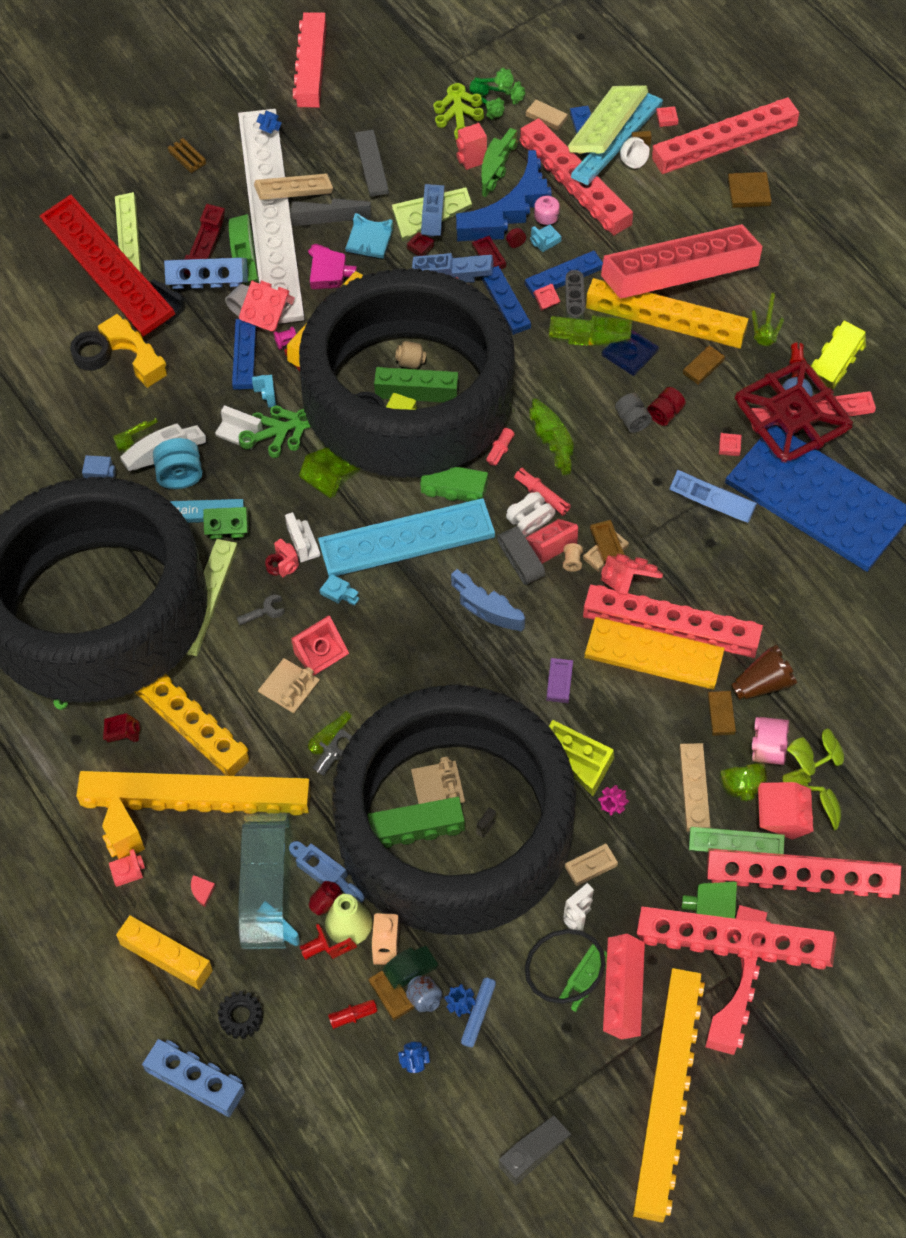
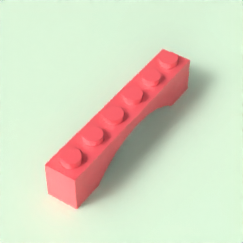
M739 905L736 919L770 923L766 921L767 912ZM736 934L732 936L735 943L741 939V935ZM757 938L754 941V946H762L764 944L761 943L762 938ZM752 956V959L741 958L742 974L739 989L729 1004L713 1016L706 1048L732 1055L735 1054L737 1047L742 1048L745 1034L740 1033L742 1024L747 1025L750 1011L745 1009L747 1002L752 1003L755 988L751 987L752 979L757 980L760 966L756 965L757 957Z

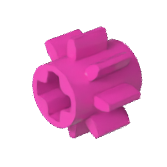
M617 785L612 787L611 790L608 787L602 790L604 795L598 798L601 801V810L609 812L610 815H613L616 811L620 814L625 810L624 806L629 802L626 799L625 790L618 789Z

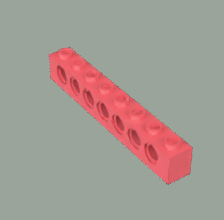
M789 97L777 100L771 104L760 106L757 109L653 145L652 160L660 172L665 174L797 126L799 111Z
M539 118L521 128L520 143L528 150H536L537 158H540L544 168L550 171L559 183L561 182L567 191L573 194L579 203L590 211L592 217L596 218L605 230H608L614 236L632 225L633 211L598 176L589 185L571 178L573 170L582 161L573 152H570L569 148Z
M591 584L583 612L584 618L595 620V617L612 620L724 647L726 652L751 658L756 656L763 625L757 624L754 621H743L732 616L717 615L711 611L696 610L686 605L679 606L665 600L658 601L644 595L622 594L616 590L607 589L602 585L595 586ZM691 623H696L698 626H693ZM713 628H717V629H719L720 631H714V630H712V629H713Z
M708 848L706 877L711 879V883L735 881L738 886H749L750 882L759 883V887L773 888L774 884L783 885L782 889L797 890V886L806 887V891L821 892V888L830 889V893L844 894L845 890L854 891V895L868 896V893L872 892L878 893V897L892 898V894L899 895L901 866L898 863ZM727 863H737V871L732 874L725 871ZM753 864L761 865V872L756 876L749 874V868ZM776 866H783L785 868V873L782 877L777 878L773 876V869ZM800 868H807L809 874L805 879H798L797 871ZM824 870L832 871V878L829 881L821 880V873ZM851 871L855 872V881L846 883L845 875ZM874 873L879 874L880 881L878 884L870 885L869 877Z
M641 907L637 929L639 939L650 946H657V943L666 944L667 947L672 949H680L681 946L690 947V950L694 952L711 950L715 954L722 956L733 953L738 954V957L744 959H752V956L762 957V960L766 962L784 960L787 964L794 966L806 963L811 964V967L816 969H826V966L833 967L836 936L831 931L650 907ZM661 926H670L666 933H659ZM685 929H693V933L690 936H682ZM709 932H717V936L714 939H706V935ZM733 935H741L739 942H730V938ZM757 938L766 939L762 946H754V941ZM782 941L790 942L789 947L785 950L778 949V945ZM807 944L815 946L814 950L810 953L802 952L803 947Z

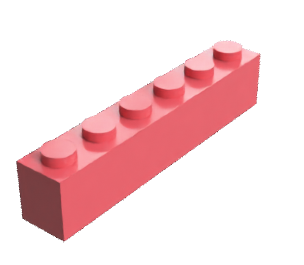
M303 13V20L299 21V30L301 34H298V45L300 47H297V58L299 60H296L295 63L298 74H294V85L296 88H293V99L297 100V107L320 108L327 27L325 13Z

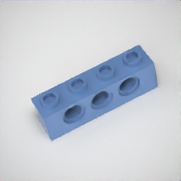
M247 258L164 261L165 284L172 285V289H184V285L191 284V288H203V284H210L211 287H223L222 283H230V287H237L244 282H248ZM225 267L229 270L227 278H224L222 275V270ZM205 268H208L210 271V276L207 279L203 276ZM186 269H189L191 273L189 279H185L184 277V271Z
M158 1039L142 1064L145 1071L230 1118L245 1093L241 1084L242 1081L232 1074H229L228 1077L220 1073L221 1069L212 1063L203 1064L199 1061L200 1058L192 1052L187 1051L186 1054L181 1052L175 1043L169 1040L163 1042ZM174 1060L180 1061L177 1068H168L170 1062ZM193 1072L201 1073L197 1080L189 1079ZM213 1084H222V1088L219 1091H210Z

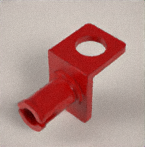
M320 924L316 925L319 932L318 938L299 946L305 960L324 950L334 959L357 947L352 938H348L331 947L326 932Z

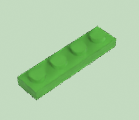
M690 827L688 851L708 852V848L784 854L785 835Z

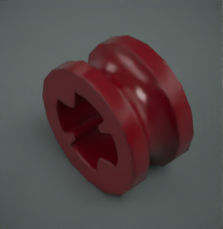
M271 554L266 558L265 566L270 575H280L279 568L273 567L272 563L277 562L278 565L284 559L281 555Z

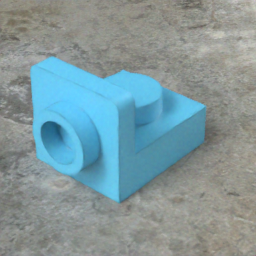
M550 224L541 230H538L535 226L531 228L530 240L542 252L561 242L562 236Z
M272 375L252 377L254 392H262L263 400L267 399L268 408L275 406L276 398Z

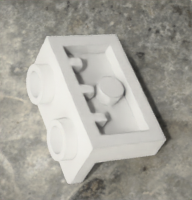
M293 512L286 514L287 530L300 562L319 557L320 551L306 520L302 522L300 519L296 520Z
M588 883L566 901L563 917L565 918V924L570 929L583 931L586 914L591 910L590 906L593 901L594 889Z

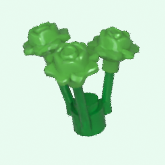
M501 68L495 78L475 77L470 84V92L472 94L484 96L488 94L489 90L503 92L506 95H510L513 104H518L520 100L524 99L525 88L521 86L520 81L515 82L512 87L513 75L510 69L506 70L505 68ZM487 82H495L498 87L489 86ZM481 97L482 102L487 107V117L493 120L495 117L503 115L504 101L501 98L487 101Z

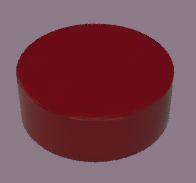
M521 228L512 229L506 236V242L512 248L521 246L526 240V234Z

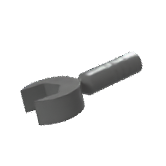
M279 595L267 597L264 601V608H258L236 617L238 624L242 625L262 617L265 613L271 618L281 617L285 613L284 608L275 610L272 606L273 603L282 601V597Z

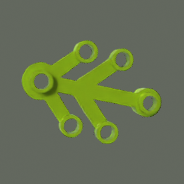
M460 83L450 85L447 89L448 95L442 101H436L433 104L434 111L437 114H441L445 111V107L454 101V104L444 115L436 116L435 122L437 127H445L455 114L457 123L454 131L455 140L458 139V130L466 127L463 112L472 116L476 121L484 118L482 108L473 109L461 101L464 99L471 102L472 106L478 107L482 104L481 95L467 93L465 86Z

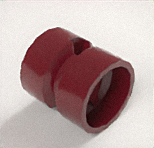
M666 387L658 395V398L647 407V410L654 422L666 426L685 407L686 401L678 390Z

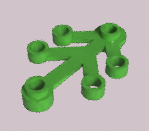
M275 405L270 409L272 418L263 416L259 412L252 415L261 419L262 425L270 426L271 428L255 434L252 431L244 430L238 436L239 445L244 449H251L255 442L276 435L273 444L268 447V453L270 457L277 458L281 455V445L288 430L295 428L293 436L287 441V445L290 450L296 451L300 448V438L304 429L310 428L311 425H309L304 409L295 413ZM283 417L289 419L290 421L282 422L278 419H281Z

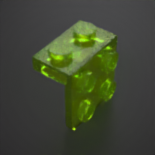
M325 447L305 456L299 477L329 498H332L336 495L341 479L360 471V467L357 468L354 465H350L347 461H343L335 453L331 452L329 448Z

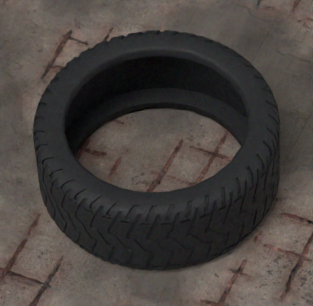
M401 268L393 269L392 271H378L377 274L370 273L362 276L361 279L358 277L353 281H349V284H344L337 288L334 293L332 292L317 306L304 328L299 345V365L304 412L316 436L331 452L335 453L343 461H347L350 465H354L357 468L360 467L362 470L369 471L370 473L375 472L377 475L393 476L395 478H406L407 476L409 478H419L424 475L447 471L450 468L460 467L473 460L488 448L501 432L510 413L513 396L515 349L512 333L505 318L485 294L465 281H461L456 277L453 278L445 273ZM398 337L424 338L447 345L468 359L479 373V376L471 386L455 398L436 406L414 410L391 409L371 404L351 393L339 382L335 375L344 362L363 347L381 340Z
M82 477L72 479L71 481L57 482L54 486L48 485L45 488L39 489L38 492L34 491L25 496L24 500H18L15 504L11 505L10 509H6L2 515L0 514V668L17 684L22 685V687L33 693L36 692L38 695L63 702L90 703L91 701H107L109 698L116 699L126 694H132L135 691L141 690L142 687H147L154 683L158 678L168 673L171 668H174L190 650L204 622L208 591L190 526L182 513L162 495L142 484L125 479ZM95 547H125L141 551L157 559L164 566L163 574L155 590L143 604L123 619L103 628L81 633H53L36 629L16 618L19 602L32 581L57 560L77 551Z
M469 685L433 686L413 691L387 703L386 706L384 705L376 711L372 717L370 716L360 726V729L356 730L349 744H346L341 755L342 757L337 764L332 788V807L334 809L333 817L341 858L344 860L345 868L348 874L351 875L352 881L362 891L365 898L370 903H373L382 913L399 915V923H404L414 929H421L430 933L447 935L474 934L494 929L520 917L540 902L554 886L568 859L573 838L576 803L575 780L569 758L561 742L552 729L525 705L504 694L486 688ZM465 747L482 750L503 759L519 771L528 782L541 808V817L531 837L515 854L500 864L473 874L443 875L425 872L401 861L386 849L375 835L369 824L368 814L372 800L382 782L396 767L415 755L437 748Z

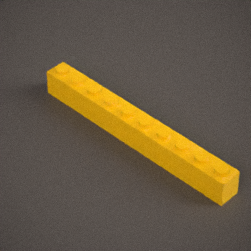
M80 771L76 797L80 806L85 808H95L96 806L109 808L112 796L117 794L123 806L133 810L152 808L157 811L175 809L183 812L193 809L200 812L220 810L224 813L243 811L248 814L267 812L268 814L276 815L283 812L292 815H302L303 813H309L311 786L307 778Z
M672 968L633 1217L663 1223L665 1215L670 1216L673 1200H669L668 1195L669 1190H674L676 1175L672 1174L673 1164L678 1165L680 1150L675 1149L676 1141L681 1140L684 1125L679 1124L680 1115L685 1116L687 1101L683 1100L684 1091H689L691 1076H686L687 1067H692L694 1052H690L691 1043L696 1044L698 1029L693 1028L694 1020H699L701 1006L697 1005L698 997L703 996L705 983L700 982L701 973Z

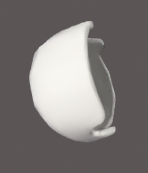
M638 137L628 138L620 150L621 160L633 169L640 168L646 163L650 149L642 139Z

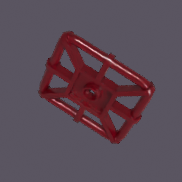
M805 360L794 362L774 373L769 372L764 375V378L742 388L735 394V400L754 426L753 430L756 434H760L772 452L781 459V462L786 463V461L794 460L814 449H820L825 443L845 434L853 426V421L833 395V390L825 385L816 371ZM798 370L796 385L785 390L778 379ZM805 372L820 391L811 397L802 386ZM767 385L772 386L777 393L772 398L751 394ZM823 399L827 400L838 416L822 412L816 403ZM747 402L767 407L773 416L761 422ZM792 406V408H798L799 410L797 413H794L790 410V407ZM823 421L840 427L820 437L811 424ZM777 422L786 432L783 451L766 429ZM804 429L812 441L789 452L792 435Z

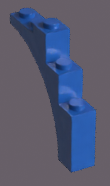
M528 150V163L525 173L519 184L508 195L485 208L471 212L456 213L457 242L476 241L486 236H490L492 240L504 239V231H508V224L526 223V215H530V208L535 207L536 200L542 196H551V187H547V179H542V172L538 173V170H541V160L537 158L536 150Z

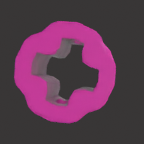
M293 326L289 330L280 333L277 331L273 332L278 349L280 350L283 346H286L296 335Z

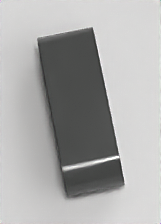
M578 270L569 271L565 277L566 323L571 328H579L584 324V277Z
M518 526L497 535L501 549L524 585L546 575L542 563Z

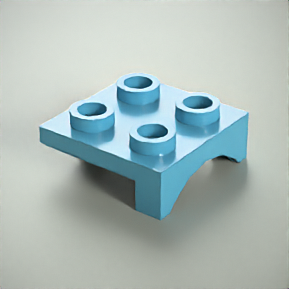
M355 213L353 218L354 225L345 248L346 252L384 259L393 232V220L374 222Z

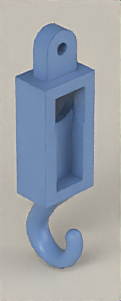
M298 841L290 844V854L296 858L297 867L320 884L324 881L335 882L345 894L352 895L361 903L365 900V895L355 885L346 882L345 878L348 876L346 869L313 844H310L308 847ZM312 856L320 860L319 864L315 867L307 863Z

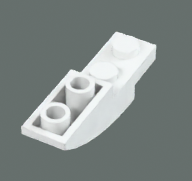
M174 424L146 436L129 448L120 458L128 471L137 470L141 467L154 465L153 450L163 441L183 438L199 445L206 443V437L197 425L181 429L178 424Z

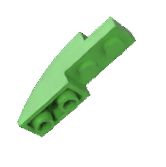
M510 128L501 140L493 138L482 163V196L486 197L490 191H493L497 181L504 177L506 173L505 162L508 159L509 153L515 150L518 145L517 130Z
M249 215L229 219V238L232 258H247L248 282L242 284L247 286L251 284V281L258 283L259 277Z

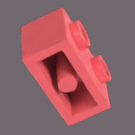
M477 123L458 130V139H456L458 162L462 163L466 170L482 165L487 151V135L481 125Z

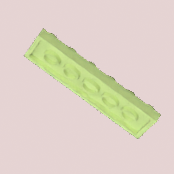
M647 85L612 86L568 145L569 151L578 152L579 154L586 152L600 154L605 152L647 95Z

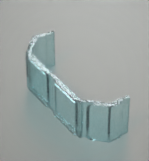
M288 813L245 814L244 823L242 824L239 886V936L242 949L286 948L283 930L285 828L289 827Z

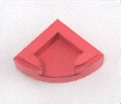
M193 875L191 880L192 893L198 903L206 907L215 888V883Z

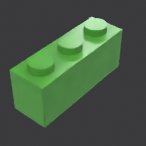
M454 467L440 473L424 475L420 482L421 493L429 497H445L451 501L457 499L469 502L484 499L488 486V472Z

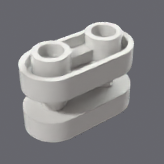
M531 492L522 501L512 504L508 508L506 518L513 525L518 524L517 526L523 535L527 536L549 522L556 511L549 503L544 504L545 498L539 492Z

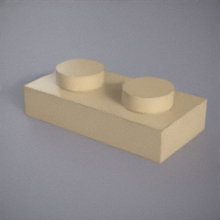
M604 844L565 863V868L575 885L578 886L617 867L618 862L608 845Z

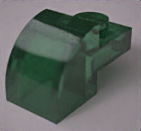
M427 946L416 950L412 948L404 950L392 958L382 971L395 990L408 985L416 976L436 970L439 964Z

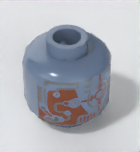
M416 976L408 983L406 996L417 1011L432 1012L439 1007L442 991L431 977Z

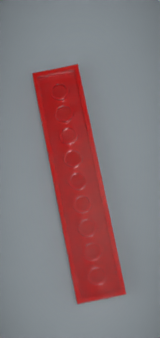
M69 195L40 215L43 223L142 337L175 315L174 309L72 195Z

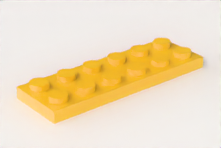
M595 617L584 658L714 690L725 648Z

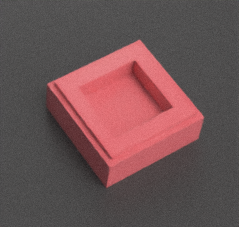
M675 107L656 108L659 127L678 125Z
M553 284L533 292L541 311L560 303Z
M721 433L719 454L740 456L741 435Z

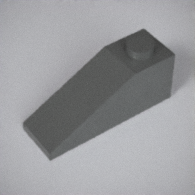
M553 1116L507 1151L499 1159V1168L516 1186L569 1138L571 1133Z

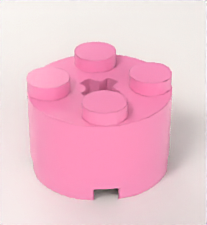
M756 717V733L752 742V762L785 765L789 720Z

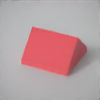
M557 519L525 538L543 564L564 552L565 545L570 543L577 544L578 526L575 523Z
M329 615L291 638L294 654L305 668L309 667L314 671L313 676L349 654Z

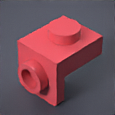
M280 538L274 545L276 554L281 555L284 559L278 564L279 574L285 577L297 569L299 562L294 547L290 543L286 544Z

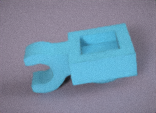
M330 575L320 589L322 596L338 604L342 599L354 606L359 601V597H357L358 591L350 588V583L334 575Z

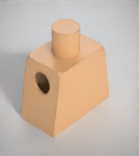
M374 914L372 936L374 965H397L400 932L399 915ZM382 948H385V949H388V950H390V951H389V952H381V951H379V950L382 949Z

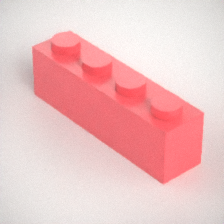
M629 934L609 937L607 948L603 1031L619 1039L641 1036L645 942Z

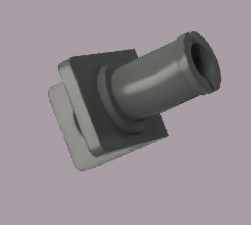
M340 729L328 746L320 742L319 745L324 748V752L312 768L324 776L335 759L338 760L342 757L343 750L338 748V741L341 738H347L350 742L352 736L343 729Z

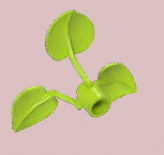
M827 728L822 732V740L829 754L816 763L813 761V751L805 738H798L789 745L787 751L795 756L802 768L784 774L783 782H795L810 788L811 791H820L821 802L833 825V831L838 829L841 820V807L835 794L831 789L826 790L824 787L808 786V783L811 782V775L815 773L816 767L830 759H833L836 766L842 765L844 762L843 749L832 731Z

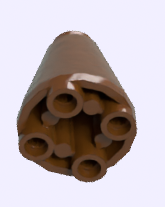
M777 645L767 649L731 684L739 700L790 688L797 684L792 674V667L787 660L784 661L782 659L783 655Z

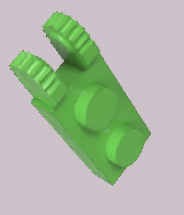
M592 944L567 981V986L559 998H568L573 989L582 993L598 977L601 960L599 951L594 944ZM604 951L605 961H606V966H607V952ZM585 997L574 1001L571 1009L577 1012Z

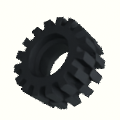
M239 991V994L236 995L235 992H232L230 998L228 996L224 997L225 1002L219 1004L218 1019L223 1031L225 1030L229 1037L232 1035L234 1039H238V1036H241L242 1039H246V1035L249 1034L251 1037L254 1035V1031H259V1025L263 1023V1011L258 999L255 996L252 997L251 993L247 992L246 995L244 991ZM238 1007H245L250 1011V1016L244 1023H235L231 1019L232 1012Z

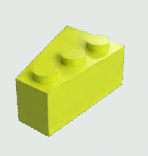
M843 321L841 326L838 325L835 328L830 343L826 342L822 348L821 357L819 360L815 359L811 365L825 385L831 389H834L846 374L849 364L855 362L856 357L854 356L858 350L863 351L866 347V332L846 321Z
M552 720L549 727L561 742L569 758L574 778L594 796L614 760V750Z

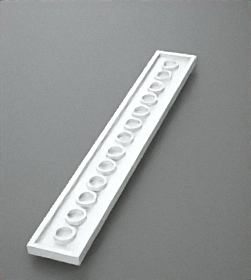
M276 109L267 110L269 112L276 114ZM266 110L238 113L259 284L261 280L272 284L271 288L278 290V287L290 291L289 295L295 297L293 305L285 303L279 323L303 321L304 314L288 197L260 200L254 187L255 180L285 177L279 131L273 130V133L270 134L259 129L260 124L256 122L259 113L264 114Z

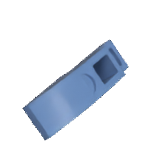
M452 253L413 257L412 268L421 269L422 271H436L437 273L450 275L453 278L458 277L461 281L475 282V277L492 275L494 259L492 255L453 258Z
M677 470L670 490L747 523H749L757 503L680 470Z
M458 569L451 574V585L460 592V604L479 618L503 628L517 631L525 629L524 614L519 609H514L506 597L497 594L495 591L488 595L482 587H477L466 573L463 574Z

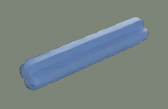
M484 978L475 1000L476 1005L473 1006L461 1039V1044L472 1048L475 1044L495 988V981L493 979Z

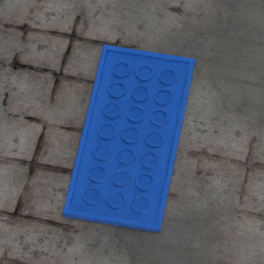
M772 425L767 431L783 451L786 432L779 426ZM792 435L789 452L806 443ZM761 437L726 477L725 483L868 572L906 525V504L816 449L794 460L786 461V463L781 462V459L772 452Z

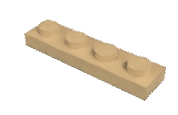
M327 174L255 180L254 183L260 200L330 194L333 190Z
M703 743L680 744L686 832L690 831V827L710 828Z

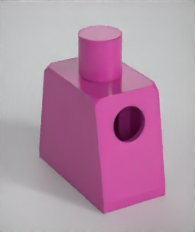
M314 246L310 275L311 289L340 288L344 284V277L349 278L355 271L357 272V266L346 265L345 254Z

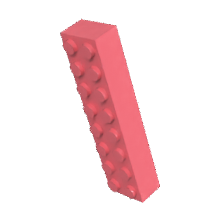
M741 224L604 255L601 276L621 299L759 266L763 246Z

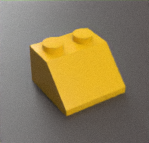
M118 795L112 796L102 825L105 832L102 838L111 857L117 856L119 860L131 856L130 850L134 849L135 854L145 850L136 826Z

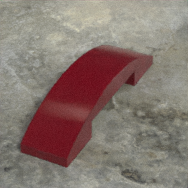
M206 204L200 218V229L190 254L186 255L184 260L211 258L223 224L225 208ZM189 269L184 271V275H191Z

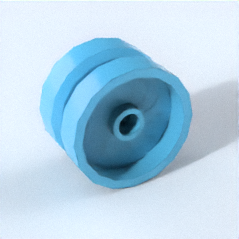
M183 438L169 439L161 442L153 450L156 480L161 486L169 489H183L194 485L201 479L202 466L199 449L195 442Z

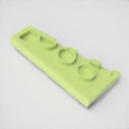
M467 188L444 192L442 222L456 216V213H462L472 208ZM424 197L392 205V211L402 242L415 236L418 232L421 233Z

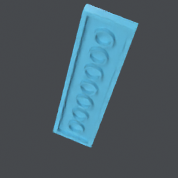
M482 498L320 537L318 540L327 573L330 577V575L339 576L494 538L495 531Z

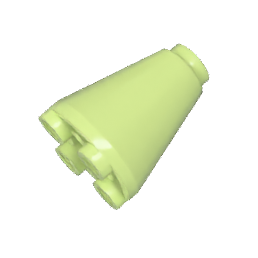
M350 894L338 896L325 919L326 932L330 939L337 944L352 938L356 945H358L368 937L373 927L371 913L367 907Z

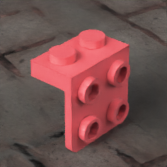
M261 280L260 284L251 281L239 318L242 321L273 332L278 326L285 303L293 305L295 297L289 295L290 291L278 287V290L271 288L272 284Z
M617 554L616 557L608 555L606 564L601 572V580L617 592L628 594L633 574L662 578L663 573L657 570V566L648 564V560L640 557L632 560L622 554Z

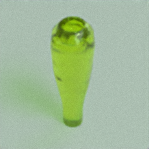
M345 711L339 718L316 733L309 740L308 749L313 754H321L324 748L319 743L322 742L329 746L338 731L352 717L351 714Z

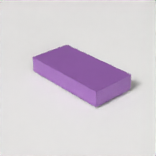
M551 658L546 701L569 703L573 660Z

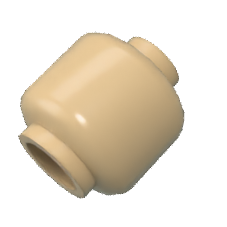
M404 341L401 345L397 346L395 361H398L400 367L418 369L421 363L424 364L426 352L423 351L420 343Z

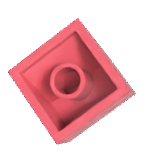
M795 782L758 784L760 828L785 835V837L792 840L813 832L812 795L810 788Z

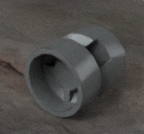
M630 393L617 401L615 409L621 419H623L629 432H639L651 423L652 416L647 408L644 407L638 394Z

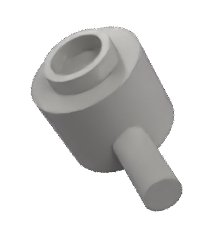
M244 284L238 285L225 298L227 306L237 316L240 315L249 286Z

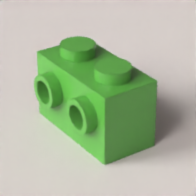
M248 507L203 509L204 535L210 534V539L223 538V534H231V538L244 537V533H249Z

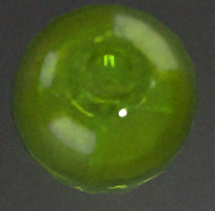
M764 763L746 765L747 767L740 768L738 766L720 771L723 788L731 796L741 797V801L755 799L760 783H767V770Z

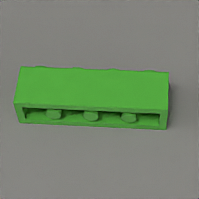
M376 367L375 393L382 399H390L392 394L396 393L416 401L446 402L458 396V372Z
M459 796L368 814L371 829L385 848L399 843L411 844L415 840L420 839L433 840L438 836L446 834L454 836L461 831H465V822Z

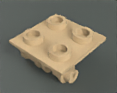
M283 658L259 688L258 692L290 712L295 713L320 679L312 675L314 671L311 668L306 667V669H302Z
M442 757L439 764L411 769L418 804L458 796L460 803L465 802L456 761L449 760V757Z

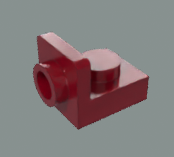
M125 713L104 719L103 740L112 742L128 738L133 742L139 741L140 722L134 717Z

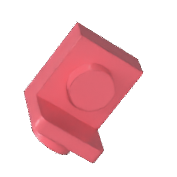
M134 849L129 851L131 856L109 863L116 887L143 878L141 870L145 869L141 855L136 856Z

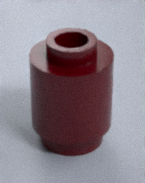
M324 881L310 897L308 903L310 910L316 915L328 913L336 898L342 895L340 887L335 882Z

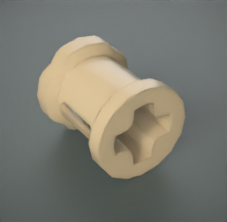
M575 543L565 545L563 568L570 572L581 570L580 555L583 553V547Z

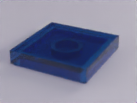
M626 326L602 351V356L632 376H635L658 352L659 346Z

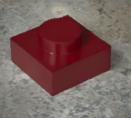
M420 232L407 243V249L418 256H425L434 247V240Z

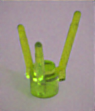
M771 293L766 324L762 325L761 328L758 327L756 311H752L754 339L763 346H769L776 342L777 335L784 322V319L781 318L775 331L770 325L775 293Z
M158 420L143 421L122 433L114 435L113 438L118 451L124 450L126 452L131 448L130 445L134 444L131 435L157 423Z

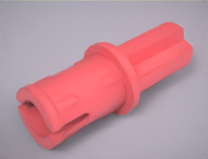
M503 428L497 441L493 442V448L486 458L489 465L496 466L503 454L508 451V445L515 435L511 429Z

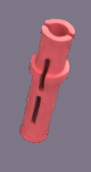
M520 468L514 478L526 486L528 492H539L545 498V502L549 503L562 516L566 514L564 511H569L571 505L542 484L541 479L533 477L524 468Z

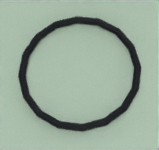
M563 929L551 932L538 940L529 951L525 963L526 981L534 994L548 1002L564 1004L578 1001L593 992L602 980L606 967L604 950L596 938L584 931ZM563 934L581 935L593 942L599 951L601 967L596 980L587 990L579 995L563 999L548 997L537 990L531 980L529 969L536 950L542 943L554 936Z

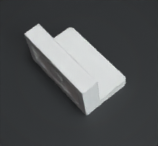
M224 405L221 410L222 423L215 433L217 437L239 445L238 436L242 431L249 430L254 434L263 431L262 421L259 418Z

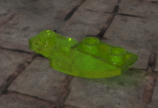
M593 315L591 320L551 316L549 337L569 339L568 344L602 345L620 342L631 338L632 320Z
M536 398L532 399V408H529V415L531 420H535L537 437H541L543 444L549 443L551 452H555V465L561 469L562 475L571 474L570 456L573 455V441L568 430L549 407Z

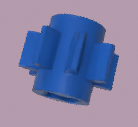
M267 110L264 114L259 113L256 121L260 124L259 129L270 134L273 133V130L279 131L282 123L278 121V115Z
M460 984L459 987H451L449 996L444 997L446 1002L449 1003L447 1005L449 1012L455 1011L458 1017L461 1014H470L472 1005H476L474 998H472L474 993L471 988L465 990L463 984Z
M420 1042L407 1043L404 1045V1051L398 1052L402 1068H406L410 1073L421 1072L425 1069L424 1063H430L429 1051H427L426 1046L422 1047Z

